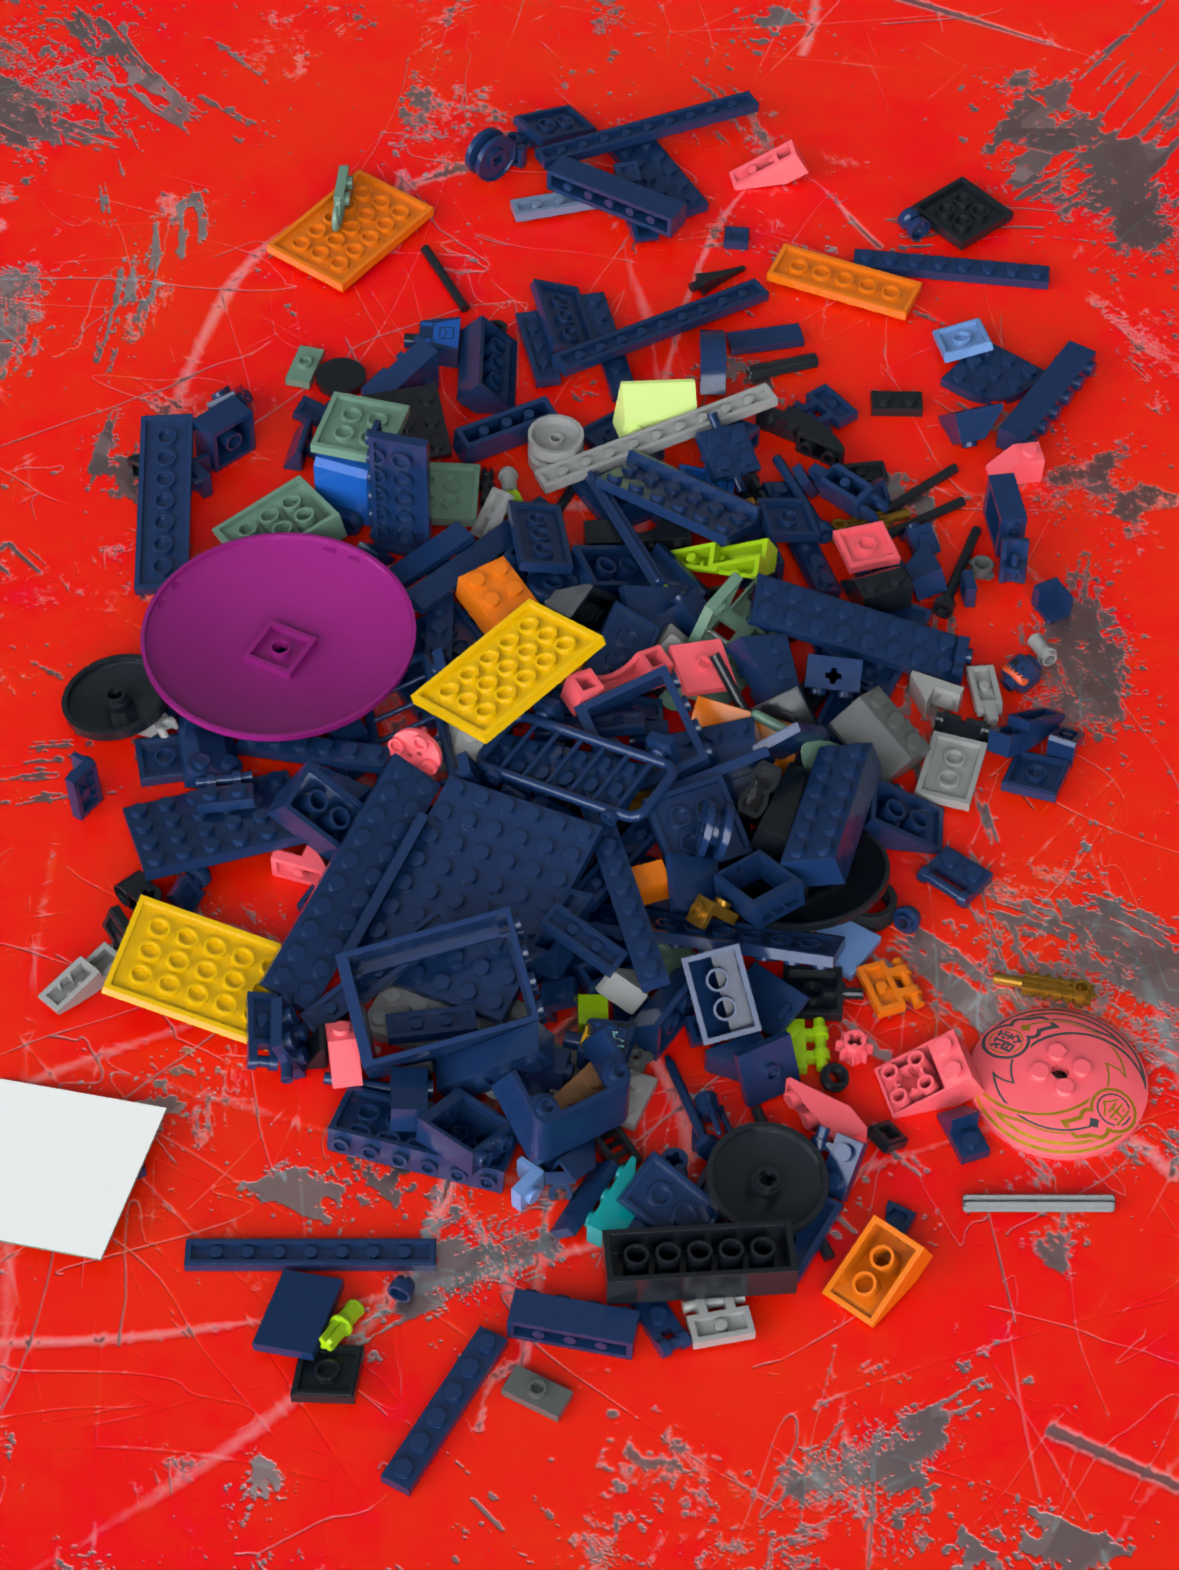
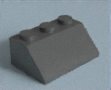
M880 686L859 696L828 725L844 745L872 742L882 766L879 779L887 783L919 766L931 749Z

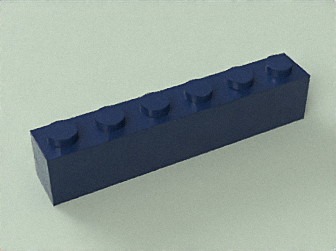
M561 155L547 169L548 190L669 238L686 222L685 202L565 155Z
M1069 340L1000 425L996 447L1006 450L1013 444L1038 442L1041 435H1046L1051 422L1059 418L1062 408L1071 403L1074 393L1081 391L1088 376L1092 377L1097 367L1095 362L1096 351Z

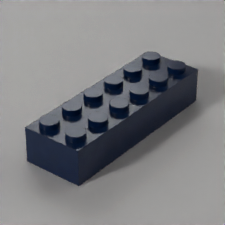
M872 742L836 746L828 745L818 749L780 862L784 868L803 881L804 887L846 883L882 769Z

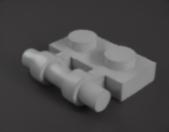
M745 1296L681 1301L683 1314L696 1313L686 1317L693 1350L755 1339L756 1331L749 1306L736 1307L735 1305L745 1303ZM723 1307V1310L708 1312V1309Z

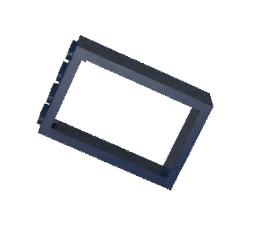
M510 906L335 954L362 1066L370 1080L390 1077L391 1067H404L426 1061L436 1062L438 1059L537 1020L542 1025L548 1023L541 998L536 1000L535 997L541 994L534 971H528V968L533 967L527 944L520 941L526 939L522 923L518 914H512ZM498 938H507L527 1016L391 1055L377 1056L358 979L363 978L362 976Z

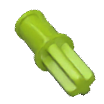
M349 1300L339 1314L331 1317L329 1326L319 1337L322 1349L333 1351L344 1337L352 1333L353 1325L365 1312L363 1305L359 1301Z

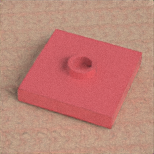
M883 521L833 531L832 538L849 574L900 564L901 557Z
M721 638L669 646L667 651L674 664V671L681 683L683 696L692 697L727 691L709 658L717 652L720 653L736 683Z

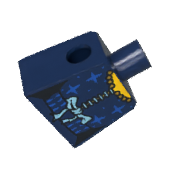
M590 1018L587 1020L583 1034L566 1030L563 1048L577 1051L576 1067L582 1070L591 1061L581 1043L601 1029L608 1027L628 1065L636 1042L637 1023Z

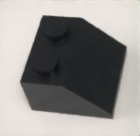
M887 567L847 578L840 582L852 603L887 614L910 608L912 604L914 584L903 567Z

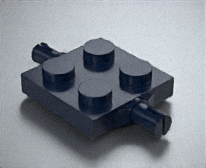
M711 412L707 417L712 429L697 432L694 436L711 482L732 481L737 495L745 494L748 490L743 478L748 473L756 474L761 470L744 423L730 426L722 425L718 412Z
M284 993L279 997L271 999L270 1048L280 1062V1081L284 1084H290L294 1079L306 1077V1064H309V1054L306 1049L309 1029L307 1024L302 1022L297 1016L293 1007L294 996L291 993Z

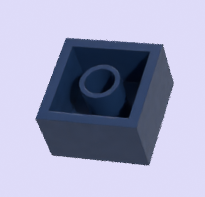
M235 396L229 397L193 419L196 457L207 452L210 455L211 469L215 473L256 449L253 411Z

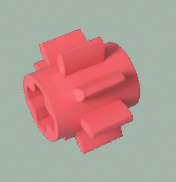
M857 1028L847 1033L842 1031L841 1040H836L835 1051L840 1052L839 1061H844L851 1065V1067L861 1062L866 1064L867 1056L871 1055L873 1051V1044L868 1043L869 1034H864L862 1031L857 1030Z

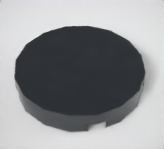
M333 358L318 367L316 382L319 390L329 397H332L334 391L357 395L366 384L365 368L353 359Z

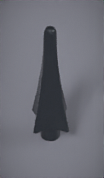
M739 266L714 272L695 273L696 281L689 283V290L691 292L699 290L704 296L726 280L745 271L746 267Z

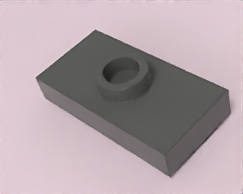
M516 1365L502 1387L501 1395L558 1422L573 1398V1391Z

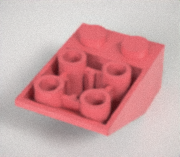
M954 1029L874 1068L893 1119L957 1106L985 1092L968 1048Z

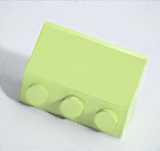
M695 380L621 381L612 421L618 437H624L697 409Z

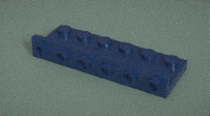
M375 419L372 429L368 428L365 436V444L369 445L366 464H370L367 483H371L368 502H372L369 520L373 522L370 530V539H373L374 545H377L387 553L407 556L432 539L429 440L383 432L381 430V420Z
M636 449L628 451L625 464L597 476L595 484L596 487L723 546H727L756 531L761 511L760 506Z
M359 1086L347 1088L328 1126L327 1149L329 1151L500 1194L503 1192L506 1173L519 1145L514 1136L513 1144L507 1152L501 1153L486 1168L480 1169L473 1176H470L417 1141V1132L390 1131V1094ZM462 1119L445 1131L471 1149H474L488 1138V1136Z

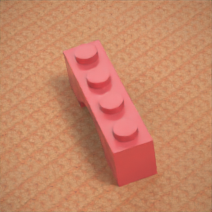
M657 645L637 652L628 663L612 673L595 675L593 670L588 668L570 674L566 678L560 697L575 717L577 716L574 709L575 706L663 665H666L671 674L674 664L663 648Z

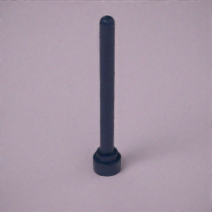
M775 455L772 461L794 497L807 498L780 455ZM807 498L821 534L817 543L826 544L833 539L834 529L829 522L821 520Z

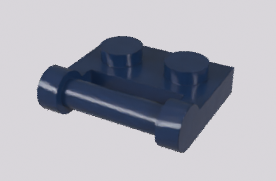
M946 845L927 865H924L919 870L916 879L923 884L929 883L956 900V904L965 909L992 881L993 873Z

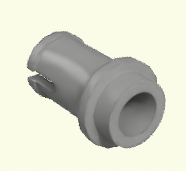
M511 466L503 467L498 473V480L501 482L503 491L515 488L518 490V472Z
M1035 633L1028 638L1027 644L1036 654V659L1040 665L1051 666L1055 663L1057 652L1055 648L1048 645L1041 633Z

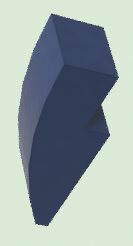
M1046 707L1009 714L1006 726L989 729L987 751L1006 758L1019 755L1033 748L1050 735L1063 722L1065 714Z

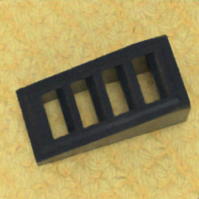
M620 1126L595 1138V1151L604 1161L613 1159L621 1166L622 1164H619L617 1159L626 1154L630 1158L631 1156L636 1157V1165L643 1161V1158ZM611 1137L615 1139V1141L608 1145L604 1142ZM619 1145L622 1147V1150L615 1154H612V1149L618 1147Z

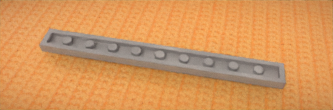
M763 383L534 470V477L544 493L548 494L584 480L588 476L587 472L590 470L603 473L625 464L630 449H636L650 455L692 439L697 432L712 429L707 417L711 412H718L721 424L728 425L778 406V398L767 383Z

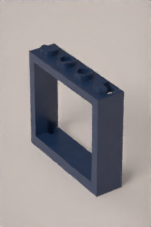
M666 665L574 707L584 731L599 735L592 717L665 684L697 752V755L676 764L678 776L675 782L713 767L709 758L713 757L714 754L708 741L705 743L701 742L699 735L703 734L697 718L691 720L688 712L693 709L686 695L680 697L677 689L682 687L675 672L669 673ZM591 745L594 753L597 754L601 748ZM605 751L603 755L609 756L607 751ZM663 770L646 778L638 792L654 790L667 771Z

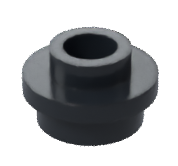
M829 1063L821 1069L819 1080L824 1089L832 1093H838L847 1087L849 1074L843 1065ZM830 1074L836 1077V1083L830 1079Z

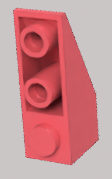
M791 1077L786 1079L785 1093L783 1094L784 1100L790 1109H795L799 1114L803 1126L808 1131L811 1130L815 1135L820 1124L830 1128L827 1140L834 1142L836 1134L839 1132L866 1143L868 1128L850 1106Z

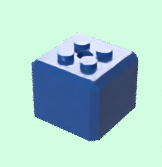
M317 453L313 465L315 490L329 504L356 511L363 517V525L372 526L373 522L369 520L372 502H368L371 483H367L370 464Z

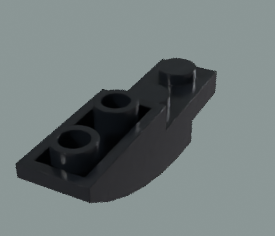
M789 405L785 411L773 407L756 414L755 424L760 426V429L796 443V452L830 466L834 463L844 464L845 448L828 428L808 414Z

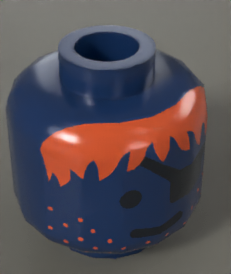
M1017 654L1002 667L1001 674L1003 679L1001 683L1011 693L1016 691L1019 694H1025L1041 680L1040 672L1042 667L1032 655Z

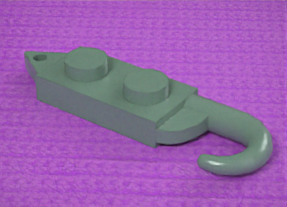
M345 164L339 165L334 192V208L332 213V230L334 232H338L342 227L346 206H350L351 192L349 190L353 191L354 178L349 176V165Z

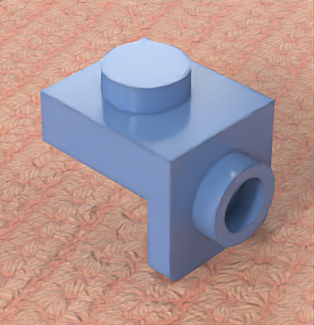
M520 1156L517 1159V1176L521 1179L511 1188V1206L522 1212L529 1204L533 1205L540 1197L541 1191L544 1189V1170L539 1164Z

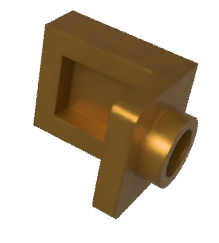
M698 894L695 902L690 907L686 920L705 930L713 915L733 926L739 915L729 910L732 904L717 896L713 901Z

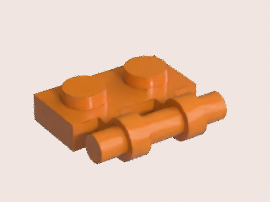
M896 957L891 961L893 966L891 968L887 967L884 959L856 967L858 980L878 1019L905 1012V1001L911 1002L914 1009H920L925 1005L922 999L923 993L919 985L914 983L909 965L904 964L901 957ZM896 980L898 982H901L903 986L902 988L897 987L895 983Z

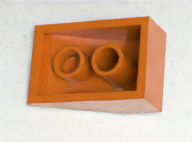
M874 1215L822 1291V1294L874 1328L913 1286L933 1255L926 1248Z

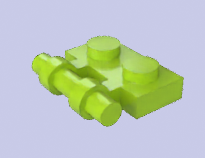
M822 1017L815 1018L813 1020V1028H805L804 1019H794L786 1031L791 1034L799 1075H807V1065H816V1070L820 1072L831 1060L830 1050L827 1048L826 1043L829 1039V1030L825 1026V1019ZM806 1043H815V1049L806 1050Z

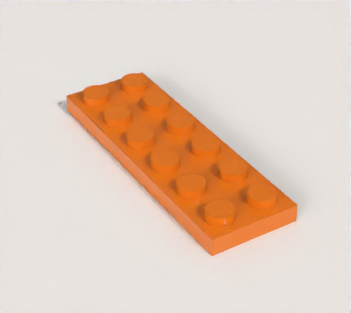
M786 243L782 246L767 272V281L902 320H906L922 289V282Z

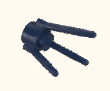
M704 1091L695 1096L694 1103L700 1118L704 1123H712L718 1136L722 1135L719 1118L727 1133L733 1129L725 1114L723 1105L719 1104L715 1092ZM692 1127V1151L696 1152L694 1143L698 1138Z

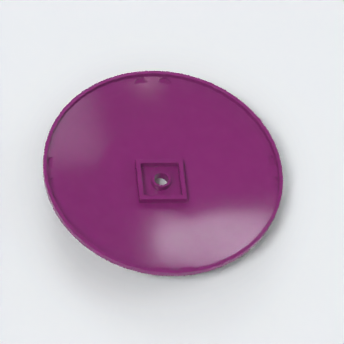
M277 532L252 535L228 541L195 556L170 575L153 596L142 622L140 644L144 668L151 684L166 704L179 715L204 729L224 736L243 740L278 742L304 739L334 731L356 721L376 708L393 692L406 674L413 658L417 630L414 609L406 589L391 570L378 559L360 548L330 537L298 532ZM281 648L287 649L285 652L277 653L274 651L279 650Z

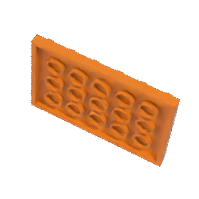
M358 169L351 175L354 178L353 191L349 190L351 192L350 206H346L342 227L338 232L332 230L334 189L267 244V252L344 292L434 215V207Z

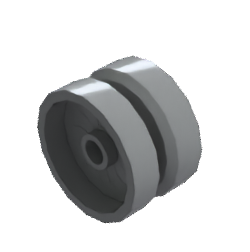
M549 414L535 420L528 429V465L533 472L584 452V429L572 417L561 414Z

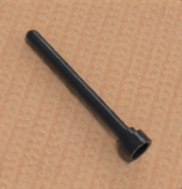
M978 526L972 527L947 585L948 590L941 596H938L933 604V613L940 618H950L955 610L954 596L960 584L961 572L966 570L981 534V529Z

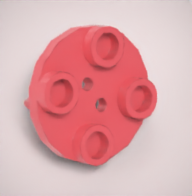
M408 727L401 729L388 742L391 756L394 753L398 754L430 777L441 767L443 760L441 749L437 742L428 734L426 727L421 729Z

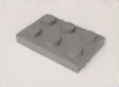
M933 731L929 744L931 749L925 757L914 795L934 804L969 812L988 743Z

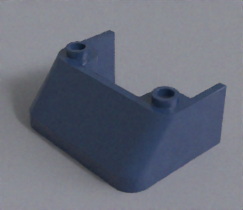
M608 1027L601 1029L581 1043L605 1088L586 1099L561 1110L556 1099L550 1094L539 1093L530 1097L516 1070L491 1085L528 1159L533 1163L544 1164L620 1126L627 1120L631 1073Z

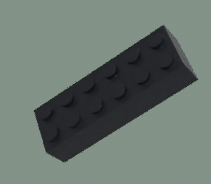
M791 1219L602 1230L601 1255L607 1304L794 1294L797 1290L799 1271Z

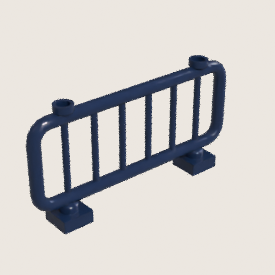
M442 647L432 651L434 663L429 655L422 652L414 653L409 667L421 663L424 673L399 684L391 694L424 679L428 682L450 664L452 660ZM413 701L376 718L374 709L364 715L366 729L369 732V744L381 745L391 740L399 730L380 738L377 723L416 706L413 704ZM431 715L404 727L418 728L435 720L438 735L433 737L436 742L440 741L443 752L442 763L445 762L448 778L451 775L482 786L478 766L467 751L456 755L457 767L447 722ZM445 778L439 781L438 783H440L441 786H444L448 778ZM433 805L429 806L425 814H429Z
M548 696L542 697L532 706L535 714L524 712L489 743L484 744L476 755V765L479 770L486 773L485 778L491 784L497 786L504 779L602 813V820L610 826H615L618 820L638 822L645 819L675 782L678 776L676 764L681 759L676 738L655 731H651L646 737L650 751L647 752L563 724L565 716L560 701ZM524 722L532 725L499 766L487 761L489 755L515 724ZM537 727L555 732L522 774L505 768ZM560 734L578 740L545 782L528 776ZM583 742L601 748L568 790L551 784ZM606 750L624 755L592 798L574 792ZM629 758L647 763L646 767L616 806L597 800ZM653 766L667 771L664 778L639 809L629 811L621 808Z

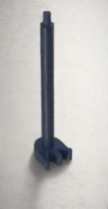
M666 1055L664 1057L666 1069L698 1138L694 1143V1148L697 1155L708 1162L709 1155L720 1138L707 1134L675 1061L671 1060L670 1055Z

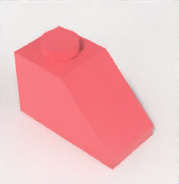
M1039 442L1013 444L986 464L985 470L987 476L1014 473L1017 484L1041 482L1045 458Z
M337 1021L335 1023H326L327 1049L333 1089L362 1086L360 1054L352 1022Z

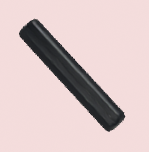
M809 353L749 365L746 367V375L748 380L752 381L816 368L818 366V357L816 353Z

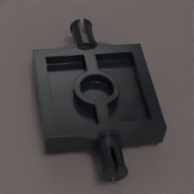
M783 965L782 980L810 999L795 1019L814 1020L817 1017H822L825 1021H842L845 999L863 1000V988L845 987L842 979V967L819 970L807 965Z

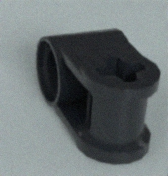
M140 870L135 871L114 885L115 894L120 902L129 907L133 912L141 894L159 901L162 900L161 890L151 881H146L143 872Z

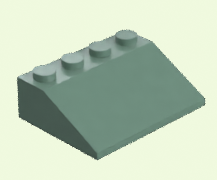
M300 475L212 529L213 534L221 544L242 537L277 532L315 534L336 540H342L347 537L340 514Z

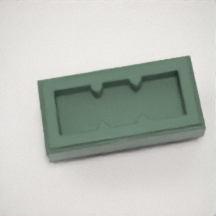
M300 345L286 375L285 384L310 389L318 367H320L325 356L324 349Z

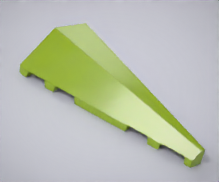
M769 538L720 547L716 542L670 550L690 571L731 576L735 572L743 578L754 579L758 573L769 575L775 572L778 549Z

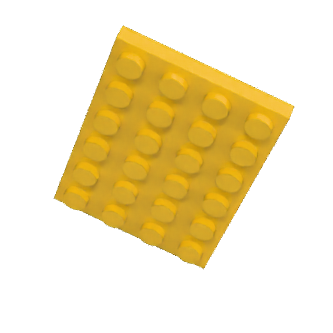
M529 598L410 696L413 704L487 744L605 646L606 643L602 635Z
M141 894L101 993L247 1044V992L271 993L259 985V982L281 944Z

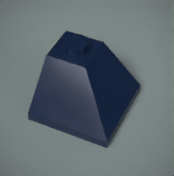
M1003 403L989 404L939 415L938 418L953 445L962 444V448L976 446L977 440L986 438L1004 407Z

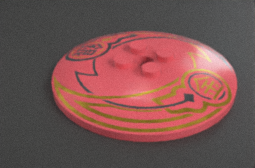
M1037 1008L1018 1012L1002 1019L984 1033L971 1055L985 1090L984 1093L971 1099L974 1108L980 1113L979 1117L997 1137L1012 1147L1030 1155L1062 1161L1081 1160L1101 1155L1119 1146L1135 1131L1146 1109L1148 1079L1138 1053L1117 1030L1085 1013L1063 1008ZM1062 1071L1067 1077L1059 1079L1054 1077L1052 1072Z

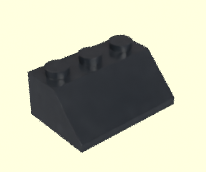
M587 583L555 590L545 600L544 606L596 632L601 629L613 602L618 601L621 603L620 597Z

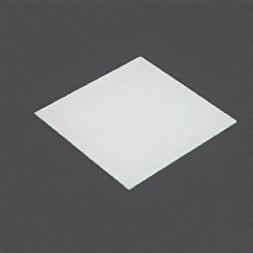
M0 1079V1242L102 1261L167 1108Z

